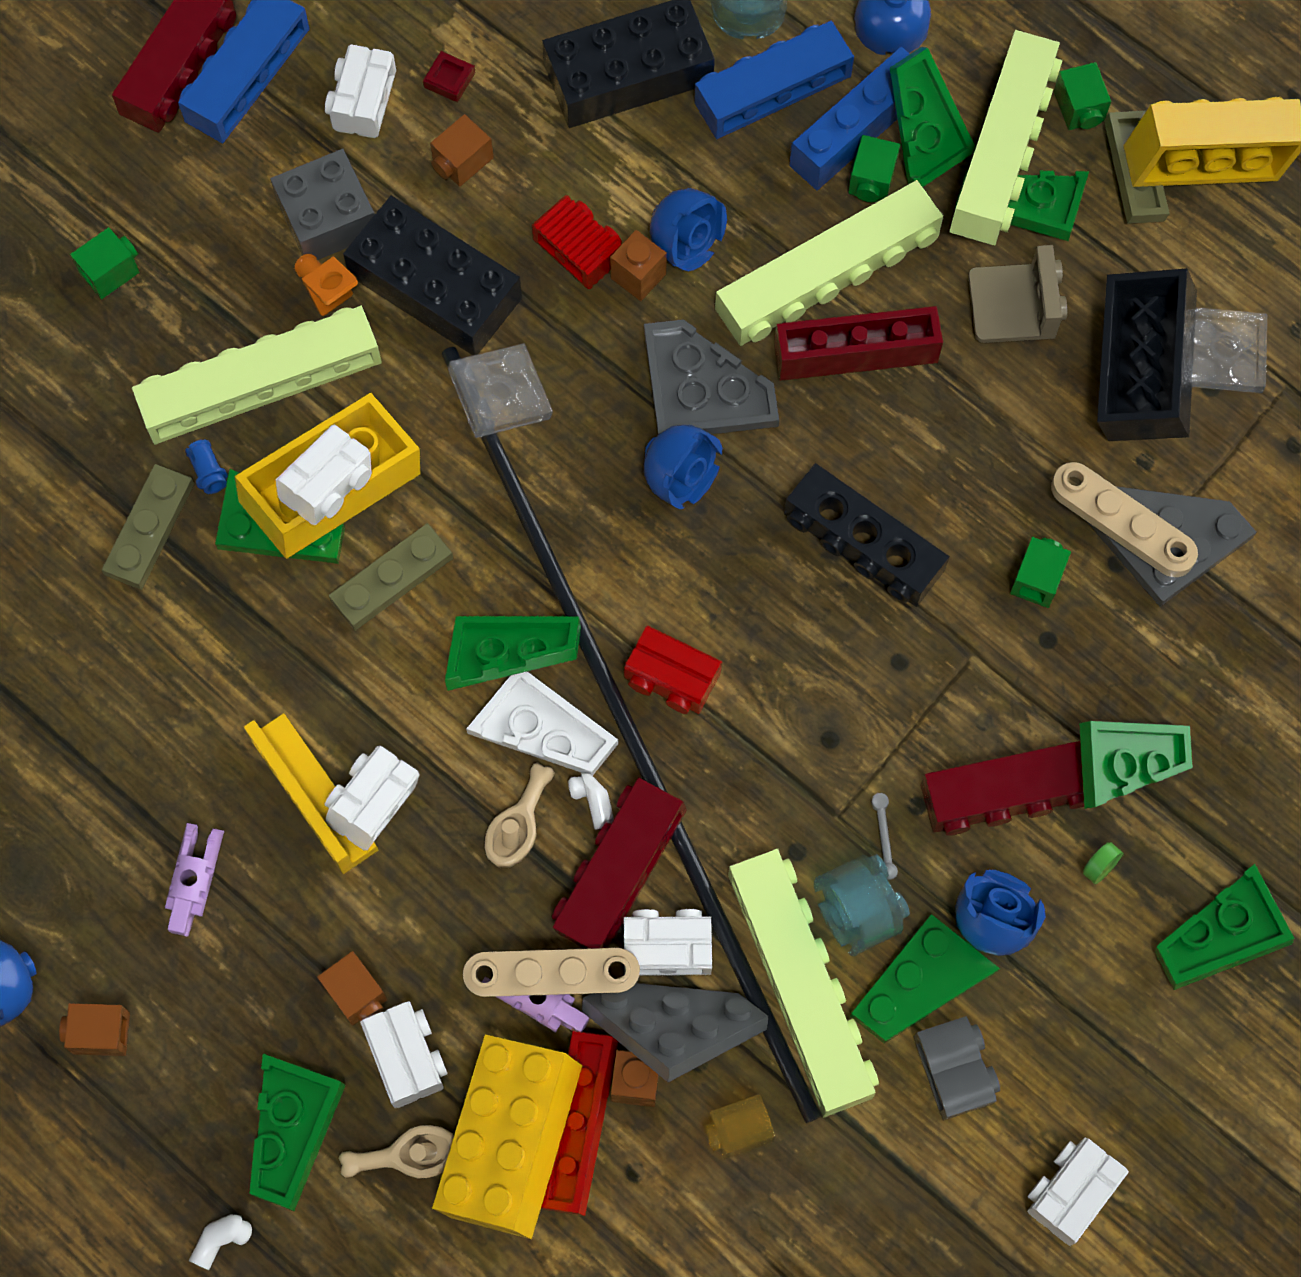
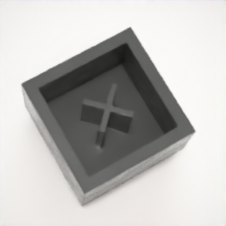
M344 149L270 178L276 201L302 256L313 254L319 260L348 248L375 215Z

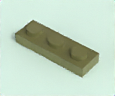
M1146 111L1110 112L1104 120L1127 224L1164 222L1170 214L1163 185L1133 187L1123 145Z
M157 464L154 465L102 568L105 576L140 590L143 589L194 486L191 477Z
M427 523L329 594L330 601L354 631H356L454 559L453 553Z

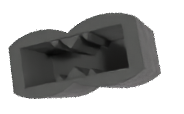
M967 1016L917 1032L914 1035L920 1060L943 1121L992 1105L997 1101L995 1093L1000 1092L998 1077L992 1066L985 1067L980 1051L985 1049L982 1033L977 1024L970 1025Z

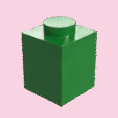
M1094 62L1059 71L1053 92L1068 131L1077 128L1091 129L1104 122L1111 99L1097 63Z
M862 135L851 174L848 194L857 196L865 202H876L887 197L897 165L900 143Z
M109 227L70 254L79 274L101 300L140 273L134 260L138 253L126 236L118 238Z
M1032 537L1010 594L1049 608L1071 551L1064 549L1059 542L1053 539H1037Z

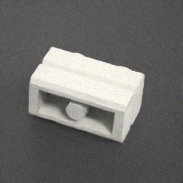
M351 44L348 46L345 58H338L335 67V81H338L335 92H328L325 103V113L330 115L333 129L349 134L357 133L359 136L370 138L378 137L396 74L394 55L391 52L378 49L369 50L368 47Z
M335 424L331 425L276 479L278 498L293 511H297L301 517L313 526L317 525L325 516L331 518L340 510L344 497L353 488L360 490L365 486L372 474L371 454L368 448L354 438L351 439Z
M377 746L370 756L362 753L349 772L353 778L344 788L338 784L325 802V806L329 808L325 820L326 824L340 835L346 836L349 841L362 850H368L415 789L420 775L416 769L402 760L399 761L397 756L382 746Z
M648 909L633 911V917H624V949L631 952L637 958L640 966V976L711 975V917H702V911L696 909L676 911V917H659L658 911Z
M409 1001L392 1007L385 1012L370 1016L360 1022L394 1108H400L417 1101L419 1098H424L444 1089L440 1077L448 1073L439 1050L430 1053L424 1037L432 1034L423 1009L414 1012Z
M1086 1137L1077 1146L1069 1141L1054 1161L1060 1168L1053 1178L1049 1180L1043 1176L1028 1195V1198L1034 1202L1027 1211L1029 1215L1069 1246L1078 1241L1129 1172L1123 1165L1107 1155L1104 1150Z

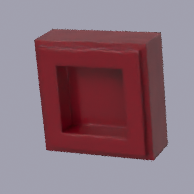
M440 51L423 79V86L458 103L476 73L475 65Z

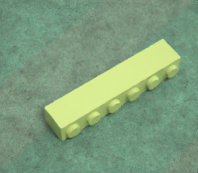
M1015 30L955 209L950 233L995 246L1000 230L1008 232L1015 209L1009 208L1008 205L1010 200L1018 202L1025 178L1018 177L1020 169L1028 171L1034 148L1028 147L1029 139L1033 141L1038 140L1044 118L1037 117L1038 111H1047L1053 89L1048 88L1047 84L1048 81L1056 83L1063 61L1056 58L1060 42Z
M918 180L720 289L716 292L715 310L740 346L751 340L752 342H758L768 336L772 328L776 327V324L796 321L805 313L806 309L818 302L820 304L830 302L838 295L840 290L850 284L854 286L860 285L869 279L875 270L882 266H894L905 257L907 252L919 247L922 249L931 245L939 236L943 215Z
M361 305L353 309H339L332 316L316 322L306 321L300 323L293 330L280 335L271 334L263 336L256 343L240 349H226L219 353L217 357L204 362L187 363L173 373L164 376H150L144 379L141 384L133 386L132 390L146 428L155 445L379 365L382 361L378 345Z
M775 849L729 866V880L823 1118L873 1099L876 1093L874 1086L879 1085L876 1071L870 1060L863 1062L857 1045L862 1044L859 1029L853 1018L850 1020L846 1019L840 1004L846 1003L843 989L837 978L830 980L824 965L830 962L822 939L817 938L814 940L808 925L813 922V916L806 899L798 900L792 885L797 883V877L789 858L782 860L779 850Z

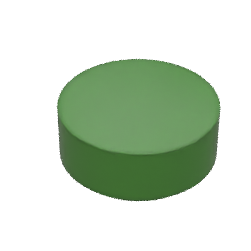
M1112 842L1106 843L1088 861L1083 869V875L1093 884H1098L1116 866L1123 852Z

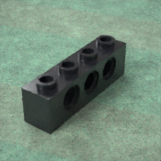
M816 463L786 499L784 515L787 516L788 522L795 529L803 533L808 531L816 536L828 552L835 556L843 555L854 563L853 566L857 572L867 579L872 580L875 578L887 586V591L890 595L902 603L909 602L917 607L946 569L949 555ZM831 509L836 511L840 518L837 520H827L820 513ZM857 533H867L874 541L869 544H862L856 541L853 536ZM891 556L902 557L907 565L900 568L894 567L889 564L887 558Z

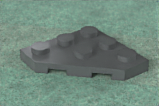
M685 320L644 324L658 435L671 426L692 425L701 428L709 434L779 427V414L773 382L763 375L758 376L741 364L742 360L718 343L712 344L698 334L696 328Z
M1117 487L1190 537L1196 544L1198 557L1192 569L1184 576L1169 577L1087 522L1159 607L1250 541L1257 533L1230 501ZM1177 547L1170 549L1174 556H1184L1181 549Z
M636 983L631 989L621 993H592L584 997L582 1003V1012L589 1016L590 1019L667 1082L767 1030L768 1015L739 993Z

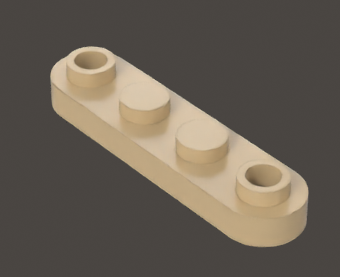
M1070 462L1058 468L1052 480L1051 490L1054 497L1061 504L1166 576L1181 577L1192 569L1198 557V550L1190 537L1085 465ZM1068 478H1078L1081 482V485H1071L1068 482ZM1177 547L1182 550L1184 556L1176 557L1171 553L1170 549Z
M622 948L481 952L473 955L467 961L463 970V979L466 987L472 993L483 997L621 993L631 989L637 983L640 976V966L637 958L631 952ZM614 962H622L626 967V973L620 979L612 978L609 973V967ZM482 966H489L493 971V977L487 983L480 982L477 977V972Z

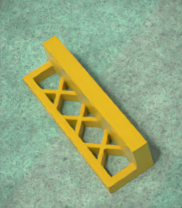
M284 713L262 728L258 726L255 720L244 726L257 751L343 874L379 851L374 842L368 850H362L349 841L346 836L340 835L326 824L325 820L329 808L325 806V802L335 788V785Z

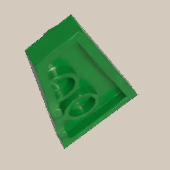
M920 47L891 66L890 74L907 182L909 185L918 180L920 185L924 187L973 154L976 146L927 47Z

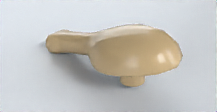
M538 762L534 763L529 771L530 780L521 799L516 805L496 816L489 825L485 836L484 848L487 858L497 867L510 868L520 863L532 849L536 839L534 810L544 787L554 777L555 773L551 767H543Z
M421 1125L406 1131L388 1148L364 1153L342 1152L339 1156V1161L342 1165L341 1175L348 1178L355 1176L361 1171L384 1167L394 1168L415 1178H430L439 1175L444 1171L454 1135L442 1127Z

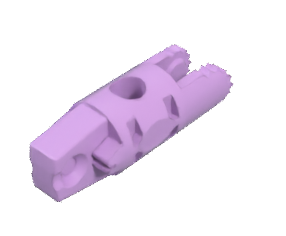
M189 823L186 824L165 905L166 909L172 910L168 931L187 937L189 936L194 916H203L224 834L223 830L213 829L207 839L204 858L192 857L198 838V827ZM191 876H197L195 884L186 886V882Z
M484 977L482 983H487L491 979ZM569 994L543 995L546 1000L542 1004L532 1003L530 1000L531 995L495 996L555 1032L560 1025L572 1032H583L589 1022V1016L572 1007L575 998Z

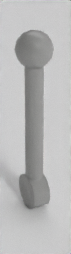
M877 793L873 796L871 805L878 815L884 860L881 874L885 879L891 880L897 876L898 870L892 863L885 811L889 804V799L885 794Z

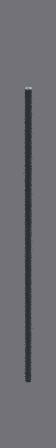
M449 347L442 352V357L565 616L579 617L580 619L579 646L643 780L667 792L456 347ZM680 822L671 840L707 916L711 917V925L747 1000L768 1015L767 1030L763 1031V1034L805 1123H810L820 1118L821 1113L682 822Z

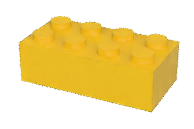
M1272 97L1266 100L1246 101L1243 98H1236L1225 102H1209L1208 100L1201 99L1191 103L1160 101L1151 104L1123 145L1132 186L1278 181L1301 153L1300 99L1283 100L1281 97Z
M369 393L237 474L235 482L238 501L287 559L420 475V448L374 395ZM335 424L346 432L351 439L354 438L368 448L371 454L372 474L363 488L360 490L353 488L344 497L342 507L333 517L327 518L325 516L317 525L313 526L301 517L297 511H293L280 501L277 495L276 479L331 425Z
M485 1034L432 1209L452 1219L532 1239L582 1065L563 1052Z

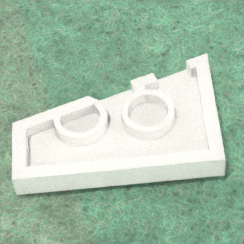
M529 672L511 675L466 728L467 734L581 773H589L592 776L618 745L617 738Z

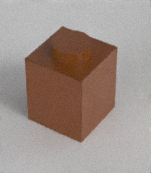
M465 114L430 143L433 158L431 164L442 178H450L459 187L494 158L491 138Z
M635 230L610 257L611 279L639 301H642L666 275L667 253L639 231Z
M354 951L347 954L317 977L352 1026L363 1019L382 1012L384 1009L382 1004L387 1001L384 992Z
M69 1003L68 1015L62 1016L60 1021V1041L65 1042L64 1048L73 1055L126 1056L130 1012L122 1005Z
M616 1050L611 1102L655 1107L659 1075L632 1052Z

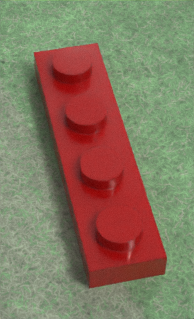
M572 1032L568 1055L580 1063L582 1069L541 1206L543 1210L585 1216L616 1050L619 1043L612 1036Z

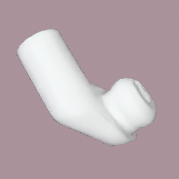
M581 773L580 777H571L568 780L570 795L573 799L587 798L594 829H601L606 822L612 824L614 817L607 790L589 773Z
M233 1214L209 1223L204 1228L189 1261L209 1270L221 1246L230 1242L243 1245L249 1240L252 1234L251 1224L243 1221L240 1215Z

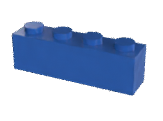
M252 0L247 7L246 15L237 26L229 29L224 38L223 45L216 54L206 59L202 72L193 84H188L183 89L178 104L185 123L223 144L310 30L305 8L291 0Z
M832 20L820 26L813 25L805 29L797 37L788 41H778L758 55L743 57L730 68L719 73L711 72L702 77L699 82L695 83V105L717 140L851 77L854 55Z
M900 47L792 142L790 167L817 191L857 156L862 135L877 138L898 119L890 67L909 55L904 48Z

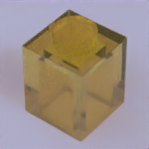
M760 1094L711 1111L709 1114L711 1124L704 1126L712 1151L720 1149L724 1160L772 1143L776 1137Z

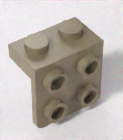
M1053 245L1037 246L1032 264L976 267L970 270L968 281L974 332L977 341L989 343L1055 339L1061 321L1067 318V300L1065 296H1060L1058 284L1062 283L1063 270L1061 260H1055Z

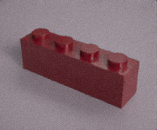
M173 0L112 93V98L120 116L157 133H160L166 122L173 120L178 110V102L183 89L188 84H193L206 59L215 54L217 43L224 32H228L233 27L236 20L233 0Z
M937 306L776 324L774 342L780 381L938 363L943 346Z
M1076 741L926 773L920 786L933 833L945 831L947 836L967 832L971 829L970 825L986 822L988 827H994L1010 822L1012 820L1011 816L1027 813L1029 818H1036L1053 812L1052 807L1068 804L1070 809L1084 807L1081 742Z
M639 777L633 787L627 785L621 793L616 805L620 809L612 824L606 822L599 831L595 840V845L599 847L591 861L585 859L581 863L573 880L577 883L569 898L564 896L559 901L552 915V919L555 920L552 928L560 936L584 949L610 947L624 922V917H627L687 811L682 800Z

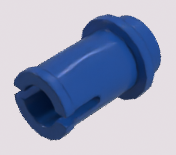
M204 439L191 443L189 448L185 449V453L189 457L198 477L196 480L197 487L203 489L206 494H214L224 489L227 485L226 479L228 474L224 468H220L210 442Z

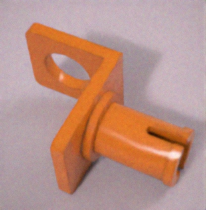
M305 254L295 263L294 269L297 272L296 274L302 277V281L317 311L322 316H325L353 295L351 289L358 284L356 277L334 256L321 264L313 254Z

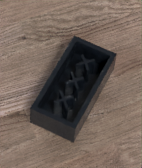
M691 0L667 1L542 40L544 67L568 128L694 90L695 83L699 82L705 75L714 72L715 58Z
M390 195L343 253L346 268L356 277L359 283L475 358L522 299L521 282L518 275Z
M1188 268L1107 275L1097 422L1108 441L1189 437L1197 289Z

